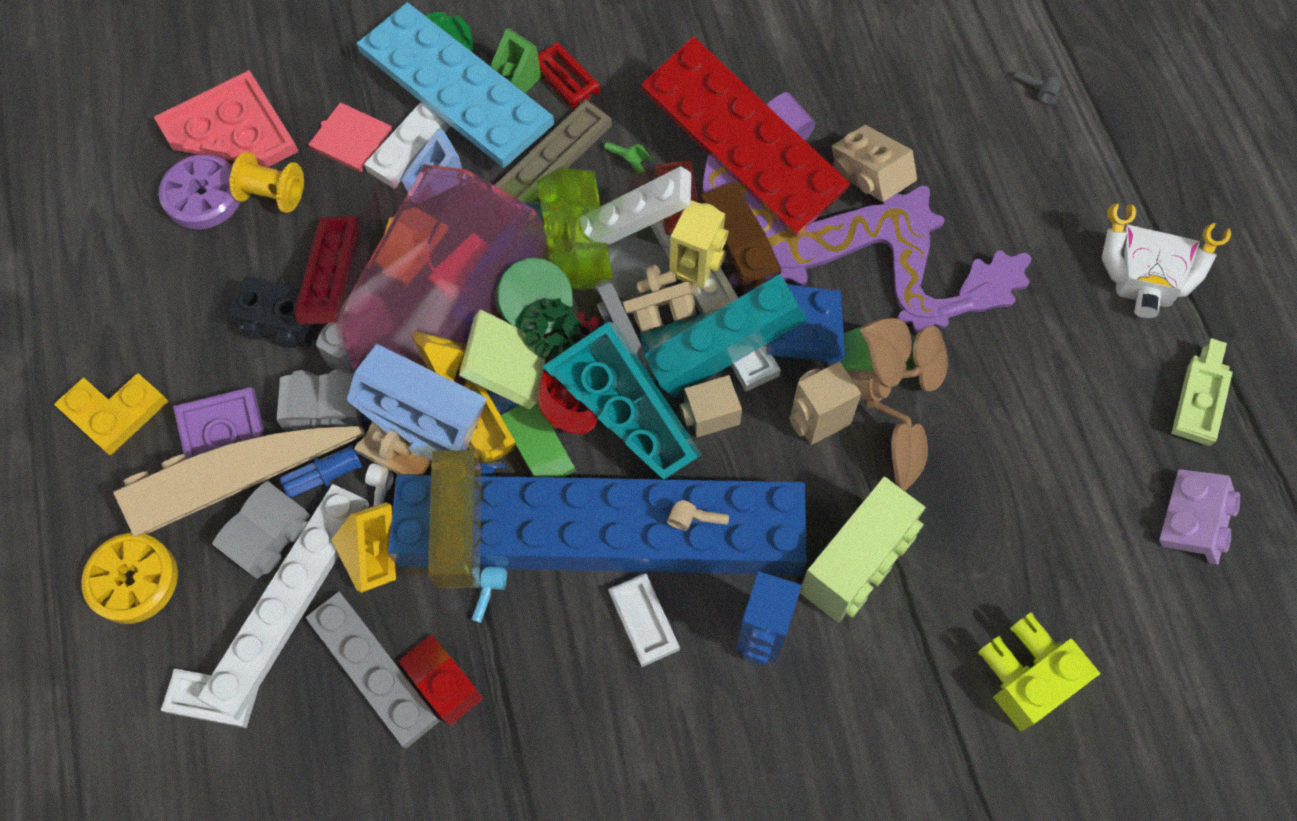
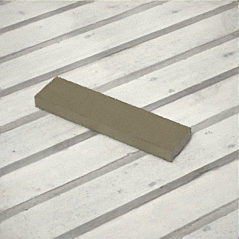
M584 100L489 189L490 196L517 217L521 213L519 202H532L612 126V118L587 100Z

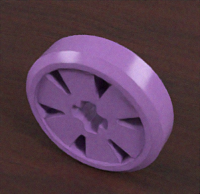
M208 154L190 156L174 164L165 173L159 186V200L168 216L176 224L189 229H207L226 221L240 204L239 201L234 199L230 191L231 164L218 156ZM200 188L206 191L202 195L196 192Z

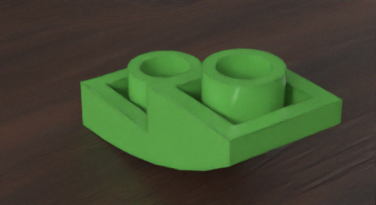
M537 403L531 409L519 405L500 415L514 438L515 445L533 477L564 478L576 471L550 423L540 414Z

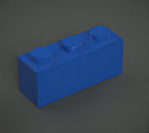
M758 571L736 651L743 653L742 657L745 660L758 665H767L768 661L776 664L801 588L800 584Z

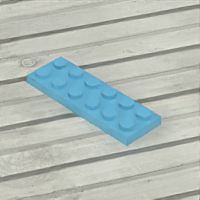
M408 2L357 42L361 54L503 168L554 125L551 113Z

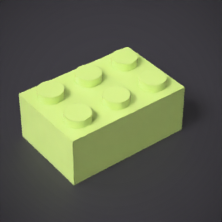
M884 476L807 570L799 593L837 623L842 620L846 613L853 618L874 589L870 583L872 582L878 587L892 569V565L899 555L902 556L916 539V535L924 526L919 521V518L926 507Z

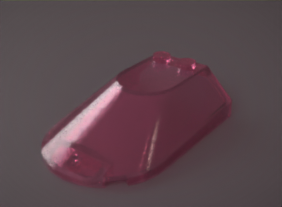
M424 164L345 305L341 322V335L354 372L376 344L427 368L412 339L414 331L467 344L474 316L480 309L505 321L495 305V288L500 276L512 264L524 259L541 258L546 260L555 243V239L535 210L467 169ZM457 370L454 382L464 386L466 379L459 376L460 371Z

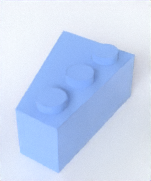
M378 344L374 346L355 371L347 401L384 431L388 433L393 429L411 443L408 450L417 457L423 453L440 466L441 469L438 473L441 476H451L465 454L487 400L486 397Z

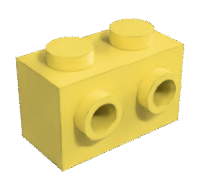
M690 200V207L684 209L670 236L669 272L673 271L677 279L689 282L690 284L696 283L697 287L704 289L712 271L718 272L726 256V250H723V247L728 237V230L724 229L725 213L710 204H700Z

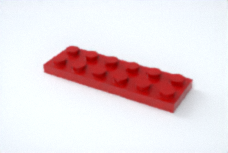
M694 36L641 84L642 91L795 238L849 188L850 183Z

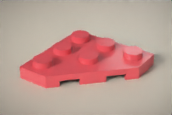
M250 70L154 116L173 150L198 155H214L234 162L241 153L248 151L255 154L258 165L269 167L299 152L293 139Z

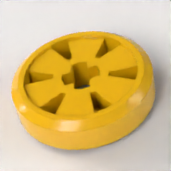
M132 533L121 534L100 545L88 559L82 574L83 596L94 612L109 621L120 624L141 622L158 613L168 603L176 588L178 568L170 550L154 537L146 534L136 537ZM131 570L135 573L133 575L135 582L129 586L125 583L127 581L125 574Z

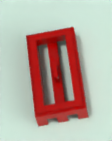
M558 42L538 54L541 78L573 110L579 106L580 101L590 100V94L597 95L600 93V84ZM555 55L585 85V87L582 88L570 76L569 72L564 67L560 66L551 56Z

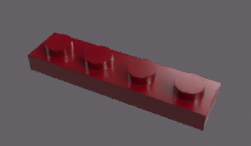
M356 216L320 218L295 309L298 324L338 322L359 231Z

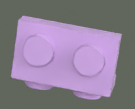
M1178 470L1159 539L1162 547L1205 554L1208 563L1218 565L1221 552H1228L1230 547L1231 529L1228 528L1230 516H1236L1240 507V493L1235 492L1230 476Z

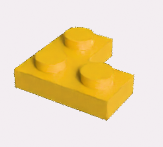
M137 373L109 400L83 377L54 405L111 456L155 415L168 400Z

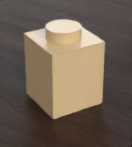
M729 375L684 388V403L679 404L680 413L685 426L692 425L696 438L740 425L742 408Z

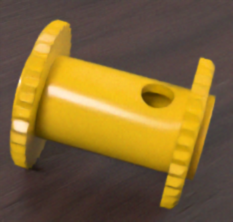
M247 151L241 153L232 166L229 182L230 191L234 199L239 202H245L252 194L276 199L280 211L290 213L297 207L301 199L304 187V174L300 165L293 162L287 164L283 171L260 166L257 163L255 154Z

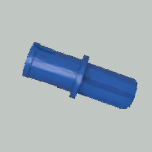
M350 445L348 448L322 459H318L317 456L314 457L315 462L283 475L280 481L286 495L289 498H293L324 483L326 486H329V481L354 469L361 468L362 465L353 446Z

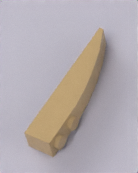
M360 426L313 428L245 440L188 459L185 454L163 462L164 470L149 476L148 472L144 471L125 479L123 482L126 487L113 493L133 536L147 535L310 461L316 456H321L365 436L366 432Z

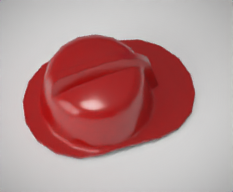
M544 370L540 380L537 407L540 414L546 421L550 422L551 427L556 429L560 428L573 434H586L593 430L597 422V416L581 401H578L560 381Z

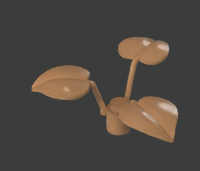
M884 318L860 328L868 344L874 370L850 369L847 373L861 392L859 400L867 401L868 409H877L901 422L894 428L891 450L896 485L903 491H906L921 475L928 457L926 433L921 424H911L910 417L879 403V401L888 397L891 387L899 384L902 378L919 375L920 387L923 391L936 390L941 386L946 377L948 355L941 331L936 326H925L917 333L913 345V358L916 367L906 370L905 362L908 360L912 348L909 329L905 322L900 319Z

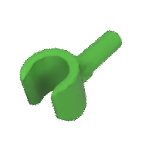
M606 142L604 145L605 150L625 158L632 169L638 174L645 171L640 162L644 160L652 161V158L640 144L633 145L630 148H624L611 142Z

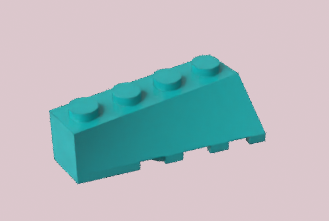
M781 274L724 307L642 332L640 336L644 355L660 387L675 398L684 393V388L701 383L808 319Z
M611 322L605 323L542 366L551 376L560 381L578 401H581L608 429L610 428L663 480L702 455L616 324Z

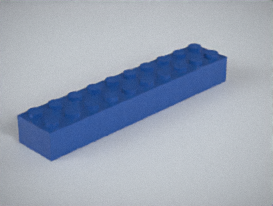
M397 475L388 554L398 567L485 569L486 567L494 566L519 570L758 574V571L769 575H802L807 562L805 482ZM682 500L692 503L696 509H701L702 511L729 515L728 525L699 522L692 519L687 531L668 525L667 520L673 506Z

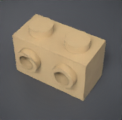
M867 125L849 133L845 138L832 145L835 160L833 162L834 169L848 182L860 188L862 192L870 194L882 202L917 181L913 150Z
M840 361L822 371L819 368L813 369L799 379L790 421L799 436L805 435L810 445L851 425L861 392Z

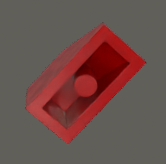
M432 634L399 660V663L415 685L449 726L453 725L483 699L475 686Z

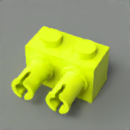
M1032 612L1010 628L1035 657V660L1032 661L1035 666L1031 669L1020 664L1003 643L1000 636L977 652L1003 682L1000 685L1003 690L993 696V698L1020 732L1037 723L1101 674L1072 638L1064 644L1060 641L1056 643L1037 621Z

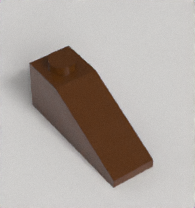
M735 181L700 195L702 203L710 204L725 213L724 229L728 230V237L723 250H726V258L743 295L781 274L782 269L767 235Z

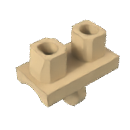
M653 265L647 268L648 279L637 282L640 293L652 290L653 293L623 302L626 313L634 314L640 331L645 332L663 326L658 307L663 305H670L673 319L676 322L695 316L696 309L693 296L699 293L696 283L684 282L665 288L666 284L676 282L674 272L670 271L661 274L659 268Z
M373 421L367 434L354 448L356 453L399 475H424L432 461L423 453L417 457L408 450L411 443L393 429L387 433Z

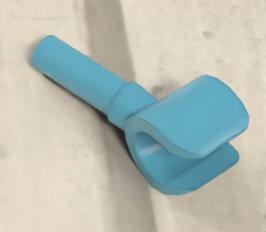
M489 566L482 571L480 597L471 620L481 623L491 598L492 589L505 590L507 570L503 567Z

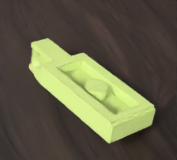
M1211 338L1208 345L1203 346L1200 357L1195 355L1192 357L1187 367L1171 434L1208 446L1216 442L1233 373L1229 371V366L1222 364L1227 343Z

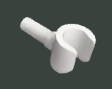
M375 463L369 466L365 477L366 484L376 487L373 507L384 503L386 491L391 488L394 482L393 473Z

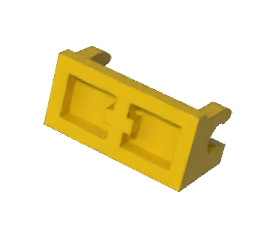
M466 379L464 387L487 398L468 445L471 454L479 466L482 463L494 462L514 451L516 442L485 388Z

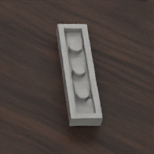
M340 591L305 617L402 747L407 749L439 722L433 711Z

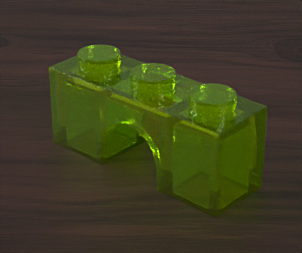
M559 167L537 180L538 196L541 202L550 262L557 265L567 276L572 289H592L612 280L613 276L607 243L595 242L588 238L580 222V217L600 208L595 172Z

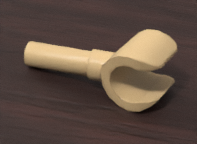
M682 500L673 506L667 523L671 527L687 531L692 519L699 522L728 525L729 515L702 511L701 509H696L692 503Z

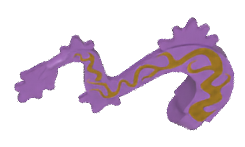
M784 92L771 100L767 105L806 141L815 127L813 118L788 92ZM708 155L703 180V193L735 181L767 235L782 269L781 276L784 280L804 286L808 280L805 269L827 264L874 243L887 244L892 251L895 297L899 307L903 310L900 312L898 319L905 323H911L915 336L925 326H936L944 329L949 323L948 318L969 311L982 312L997 307H1011L1015 302V297L1012 295L1011 290L1025 289L1029 284V279L1024 271L1031 262L1030 255L1020 253L1010 257L1000 250L994 254L991 264L986 265L980 259L974 260L968 278L959 292V296L935 299L925 295L921 288V283L930 248L929 232L942 227L944 224V218L934 214L929 208L930 189L927 186H920L905 195L897 193L884 201L882 205H871L813 222L795 238ZM726 256L723 263H729ZM732 273L729 283L732 288H736L739 285Z

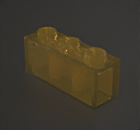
M475 450L433 451L428 576L437 589L479 587L481 465Z

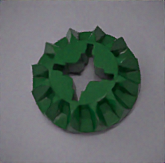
M544 297L530 305L523 315L521 322L523 339L530 350L542 358L553 360L578 343L583 337L580 330L582 320H579L575 315L574 307L567 306L561 302V298L546 299ZM560 319L558 332L561 336L554 333L544 338L543 335L549 327L545 320L553 322Z

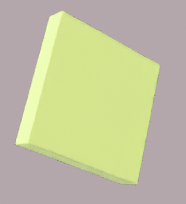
M480 309L473 319L459 376L531 409L537 403L540 380L544 369L542 366L545 365L546 359L530 350L523 339L521 329Z

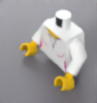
M1115 203L1107 211V217L1113 224L1111 229H1107L1102 254L1103 264L1111 279L1116 282V293L1120 297L1136 300L1135 314L1142 318H1154L1158 316L1160 306H1171L1177 297H1186L1205 279L1217 256L1214 253L1216 247L1228 242L1231 231L1229 228H1226L1222 238L1219 241H1214L1210 234L1216 223L1210 224L1203 230L1202 236L1205 244L1203 248H1200V241L1131 225H1127L1124 229V225L1132 222L1135 218L1136 209L1132 204L1127 205L1126 215L1120 220L1117 216L1119 204Z

